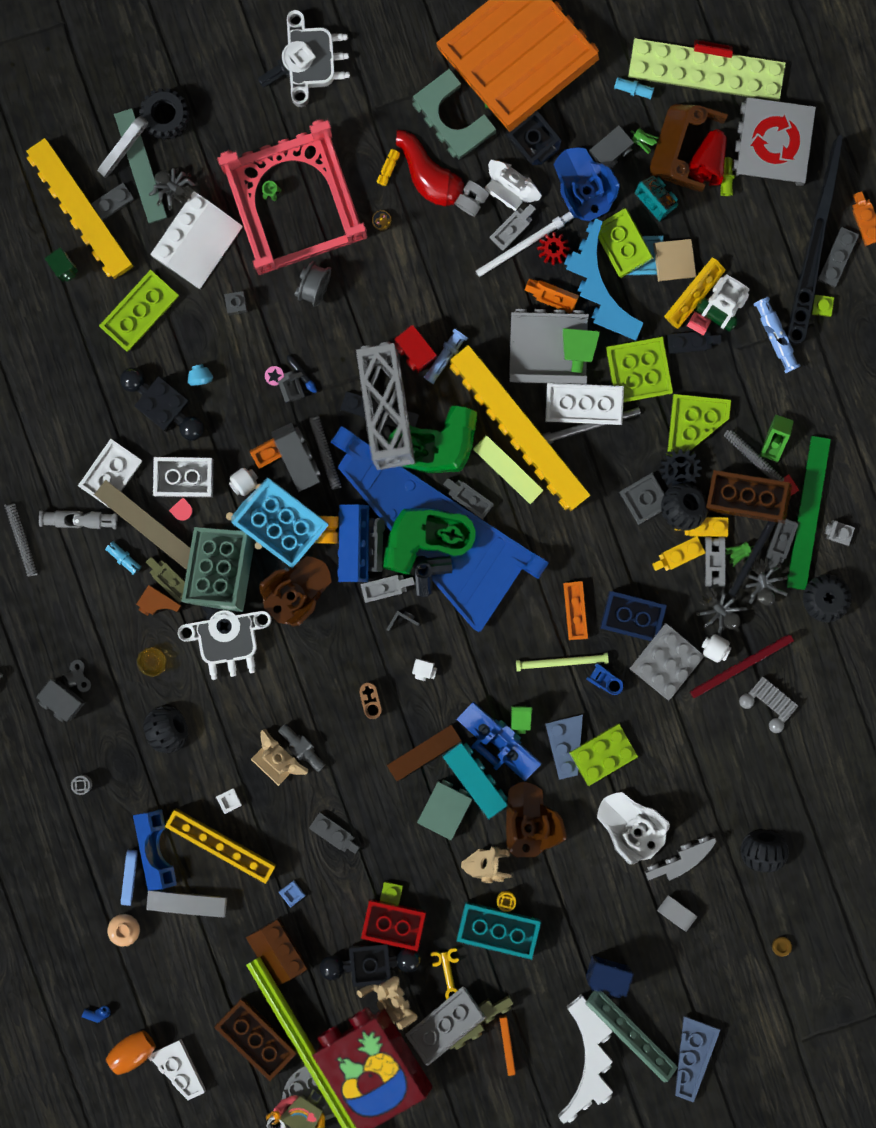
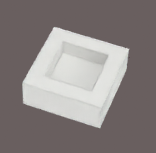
M304 42L288 54L301 70L316 58Z
M234 788L216 796L224 814L242 806Z

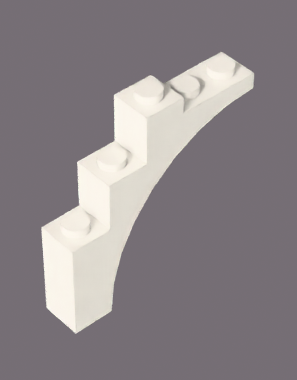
M582 994L567 1006L582 1033L585 1047V1064L582 1079L576 1093L569 1104L558 1114L563 1124L567 1121L569 1123L578 1116L576 1113L581 1109L586 1110L592 1104L591 1101L593 1099L598 1105L601 1102L604 1104L612 1097L611 1094L613 1093L611 1087L599 1074L607 1072L612 1067L610 1065L612 1059L599 1045L600 1042L605 1043L611 1037L612 1030L585 1004L587 1000Z

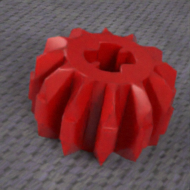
M556 232L552 233V238L545 234L547 241L540 239L539 242L544 246H538L537 250L544 251L539 254L540 258L546 256L544 263L552 259L551 265H555V259H557L558 263L561 264L563 262L561 257L567 258V254L564 252L570 251V247H564L568 244V240L561 242L562 234L559 235L558 239L556 238ZM552 244H554L556 248H559V251L556 250V253H552V250L548 249V247L551 248Z

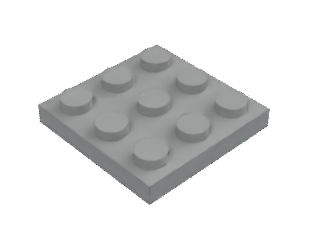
M665 623L630 669L669 701L705 656Z

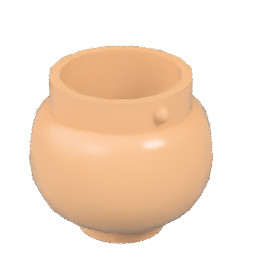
M120 914L109 922L107 928L108 936L115 945L121 947L129 946L138 939L140 926L133 916Z

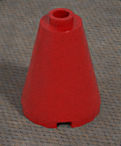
M713 130L707 134L688 164V176L691 179L700 183L704 181L710 182L709 185L711 186L722 183L727 142L724 132Z

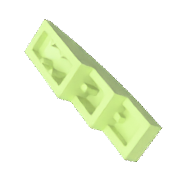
M485 435L473 448L529 504L542 493L543 489L488 436Z

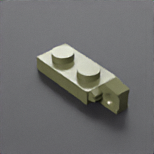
M150 557L146 561L152 568L149 573L180 603L182 601L185 581L167 563H164L162 560L158 563L153 557Z

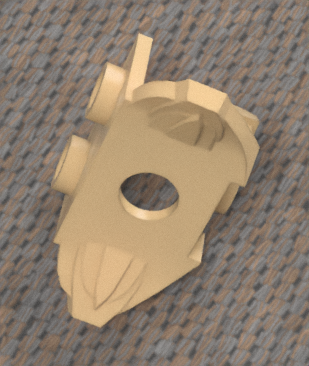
M266 729L260 732L262 748L251 760L278 786L289 774L306 775L308 773V769L298 763L294 757L290 756L278 744L279 742L269 735Z
M491 847L490 850L478 849L461 863V868L467 874L480 878L481 882L493 883V881L504 882V879L511 878L512 876L497 872L498 858L510 855L507 849L501 850L499 847ZM486 858L487 865L483 868V861Z

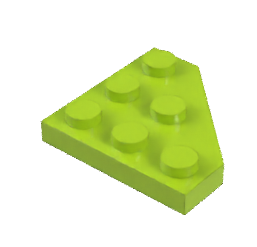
M673 394L667 452H671V449L678 452V447H681L682 451H685L686 448H689L690 451L729 420L731 400Z

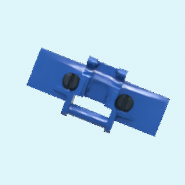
M474 701L457 718L477 738L471 748L473 750L476 749L494 766L495 770L505 763L525 781L542 764L521 745L522 742L519 735L502 720L492 719ZM482 742L485 745L488 742L493 743L500 750L498 754L500 761L480 743Z

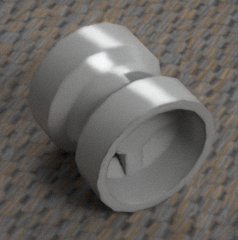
M79 775L72 780L71 788L77 795H83L91 790L93 783L89 776Z

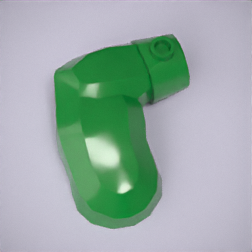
M451 406L444 422L445 427L441 431L410 426L415 464L401 467L426 473L462 471L473 446L477 412L466 407ZM395 429L390 434L387 440V443L389 445L391 444L397 429ZM402 431L395 445V448L398 447V444L401 440V437L403 435Z
M403 509L395 519L390 531L388 546L385 549L383 568L398 573L410 574L417 557L415 554L419 549L440 551L452 556L463 555L471 549L475 542L476 531L473 522L465 515L449 513L438 509Z

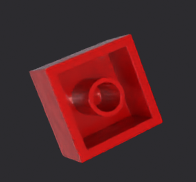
M413 325L395 338V347L401 356L405 355L407 357L406 363L412 371L417 370L419 373L437 359L435 352Z

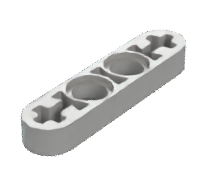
M139 116L136 118L100 165L97 171L102 176L107 177L115 169L146 128L149 122L144 117Z

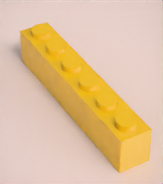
M177 808L173 811L165 825L169 830L265 884L276 867V864Z

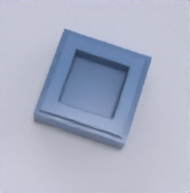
M295 880L279 891V894L290 907L306 896Z

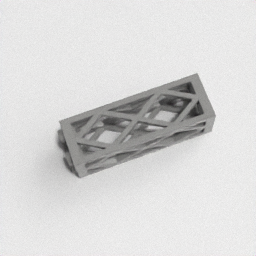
M383 342L380 346H362L361 349L356 350L372 461L377 470L415 464L401 365L395 344ZM374 366H377L375 373L371 379V382L369 383L370 374ZM381 369L391 379L383 397L374 388ZM395 383L396 388L388 404L387 399ZM372 397L379 404L375 416L373 411ZM396 398H398L400 417L392 409ZM384 410L385 413L382 417L378 429L376 430V424L380 418L382 411ZM388 416L398 426L390 445L381 436ZM402 431L403 435L401 437V440L398 444V447L395 448V445ZM379 445L384 449V451H379Z

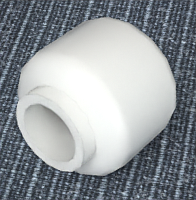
M241 468L230 476L231 482L229 485L236 495L246 496L256 489L258 477L252 469L248 471L246 468Z
M716 634L712 635L711 638L706 637L701 646L704 648L703 655L717 663L721 660L725 661L731 650L729 641Z

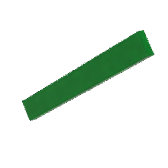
M811 436L797 519L798 527L795 532L786 586L789 588L805 590L807 586L831 441L828 438Z

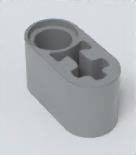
M669 895L657 909L659 913L685 932H687L698 917Z

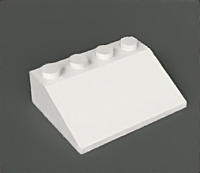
M193 191L150 255L201 289L243 226Z

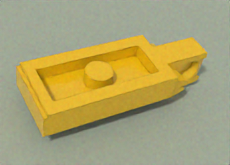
M706 517L699 527L685 531V535L728 537V518Z
M698 536L662 552L659 555L661 560L653 563L652 566L655 571L663 567L666 571L672 570L705 554V551Z

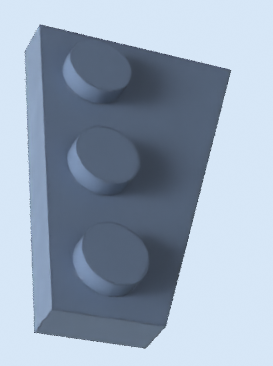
M583 714L545 723L559 780L578 775V768L569 752L580 746Z

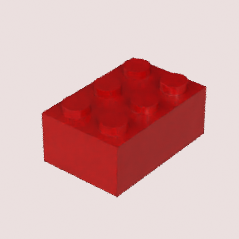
M370 898L361 939L418 951L426 911Z

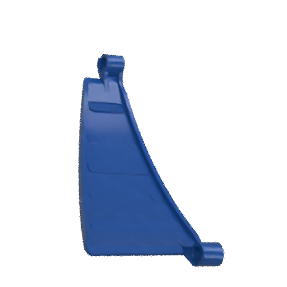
M341 426L332 439L331 443L346 453L338 466L339 470L379 518H383L385 525L390 531L395 519L403 509H438L449 513L465 515L473 522L476 531L475 542L471 549L463 555L452 556L440 551H425L421 549L415 555L417 557L426 556L427 558L451 556L452 573L432 575V581L474 630L480 632L522 569L539 579L549 563L495 529L403 467L377 470L372 461L370 445Z

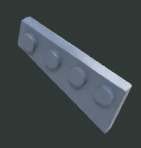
M683 1016L675 1095L694 1102L720 1029Z

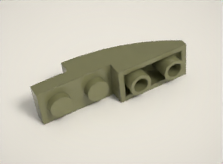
M510 995L494 1004L491 1003L489 998L481 1002L478 1006L486 1016L482 1022L486 1024L495 1019L494 1015L501 1012L504 1014L512 1009L513 1001ZM482 1022L451 1046L450 1049L455 1048L457 1050L463 1047L468 1039L472 1038L474 1040L480 1037L482 1031H484Z

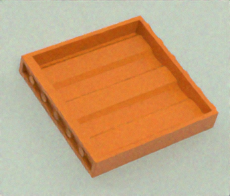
M488 0L436 42L438 50L509 132L599 60V50L596 45L586 40L587 36L581 29H576L573 19L561 12L563 9L557 1Z

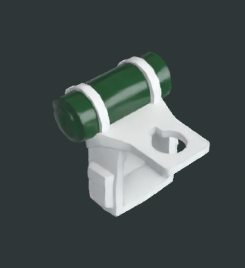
M725 275L717 281L713 288V295L709 299L704 298L698 302L696 311L702 314L703 317L705 316L721 326L722 329L730 332L737 325L738 318L735 317L737 309L742 308L747 301L749 288L731 276Z

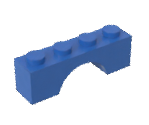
M162 810L133 815L148 891L176 886L174 867L165 861L159 846L160 835L166 829Z

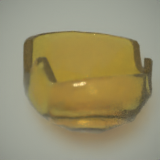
M149 647L139 653L137 666L142 674L149 677L159 676L166 669V657L160 649Z

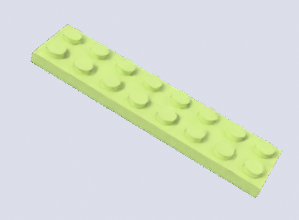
M634 39L628 78L779 102L785 63L732 54V58L694 52V48Z

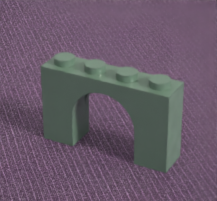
M448 69L415 94L412 105L418 112L422 111L426 116L424 120L430 128L434 127L436 129V136L441 143L446 142L449 146L447 150L450 155L461 160L495 134L496 129L485 114L468 127L460 130L451 129L442 123L438 114L441 103L461 88L459 80Z

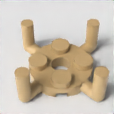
M397 976L392 977L381 985H368L357 991L358 996L362 998L374 990L378 995V1009L382 1010L385 1008L394 1024L399 1021L397 1027L400 1030L417 1019V1015L410 1010L408 1000L405 1001L403 998L404 992L399 987V978Z

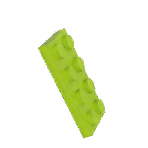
M150 270L99 327L124 350L129 352L176 301L179 295Z

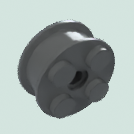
M312 261L307 269L303 268L300 275L302 281L295 292L298 301L304 299L313 303L314 307L319 305L331 277L330 267L325 269L317 266L316 262Z

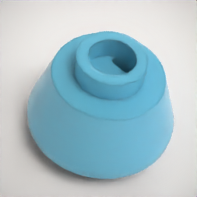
M203 364L192 366V370L189 371L188 384L190 386L207 384L213 380V375L208 367H203Z

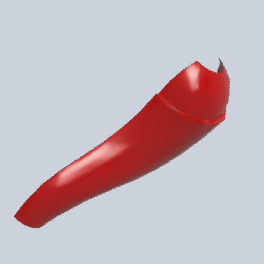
M397 130L396 145L403 149L411 178L417 191L434 204L445 207L446 205H454L459 195L463 194V180L457 174L451 173L449 169L442 168L427 155L420 141L413 134L404 130Z

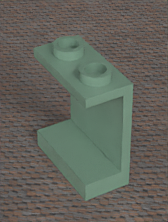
M443 779L442 782L437 781L417 823L452 840L472 798L469 797L470 793L461 788L458 791L452 788V783Z

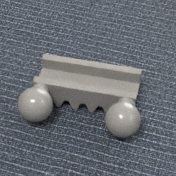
M764 677L760 678L748 694H743L739 699L741 707L749 709L754 705V698L757 697L777 713L779 717L769 722V729L773 733H780L784 729V722L798 707L796 703Z

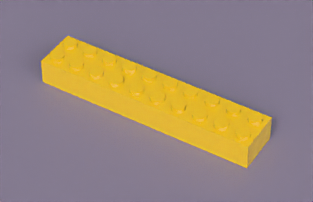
M469 345L450 359V369L456 376L460 374L464 379L462 384L468 391L473 390L476 394L474 398L480 406L483 404L488 409L487 415L492 421L495 419L500 424L498 428L505 436L508 434L511 437L510 443L517 451L520 449L524 453L522 458L529 466L533 464L536 468L534 472L541 481L545 479L549 484L546 486L552 495L557 494L561 499L558 501L565 510L569 509L572 511L587 499L590 494Z

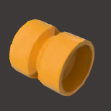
M319 516L329 525L314 543L338 544V532H336V529L339 527V517Z

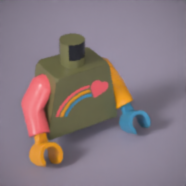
M313 1089L308 1097L302 1093L298 1096L291 1095L282 1099L274 1111L266 1116V1119L272 1115L275 1118L272 1125L281 1120L291 1128H325L323 1108L318 1105L323 1095Z

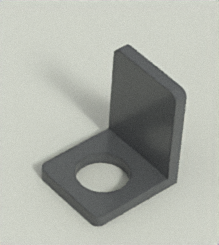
M397 611L386 630L389 631L398 615L417 626L420 623L414 620L415 616L407 611L404 614Z

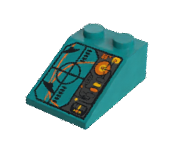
M651 176L638 184L635 194L660 222L678 206L676 202L678 199L671 191L667 192L664 188V182L659 177Z

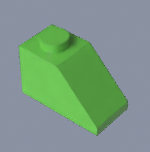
M775 414L760 456L776 462L779 461L791 435L793 420Z
M511 706V729L515 730L516 734H526V730H530L532 712L530 706Z

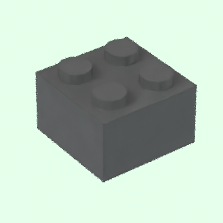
M56 678L51 679L36 697L40 700L38 703L46 710L49 708L54 711L53 715L61 722L72 720L86 703Z

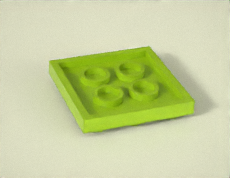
M663 337L606 347L612 385L624 386V403L673 394Z

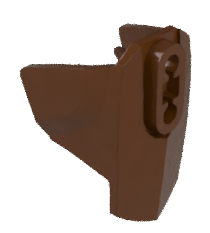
M306 556L293 568L288 567L275 571L260 584L264 609L278 623L291 626L300 625L314 611L320 595L332 582L326 563L317 558ZM290 592H293L295 594V598L293 600L288 599V594ZM275 606H281L280 613L274 611Z
M528 782L517 783L508 789L506 838L508 850L514 857H536L542 851L550 849L566 840L563 819L557 811L544 805L542 789ZM523 845L526 847L525 852L522 850Z

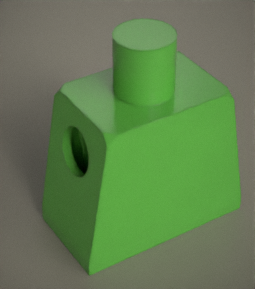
M562 329L564 360L572 361L571 372L583 373L584 362H592L600 332Z

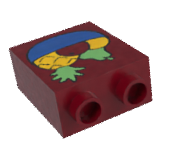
M366 1007L349 1018L352 1027L341 1033L336 1025L319 1035L317 1039L321 1046L312 1055L356 1128H374L424 1100L433 1088L385 1008L372 1014L369 1007Z

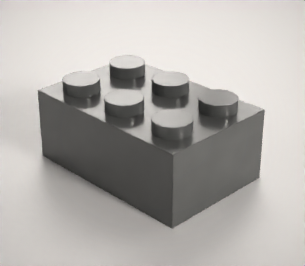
M290 423L271 432L298 491L300 492L319 483L318 476L321 474L315 461H310L313 457L307 444H302L304 438L299 427L294 428L293 423Z

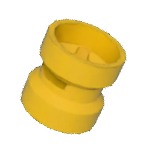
M502 891L498 894L497 905L500 910L509 912L515 908L516 899L512 892Z

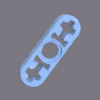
M127 850L121 905L131 906L138 850Z

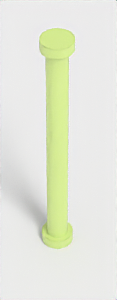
M608 653L595 656L522 662L516 660V670L603 662L604 664H609Z

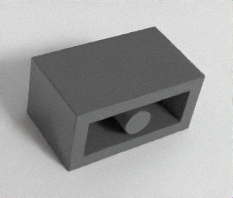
M617 126L591 148L589 154L597 163H602L611 169L618 163L616 159L621 155L623 157L627 156L633 150L631 147L634 142L620 126Z

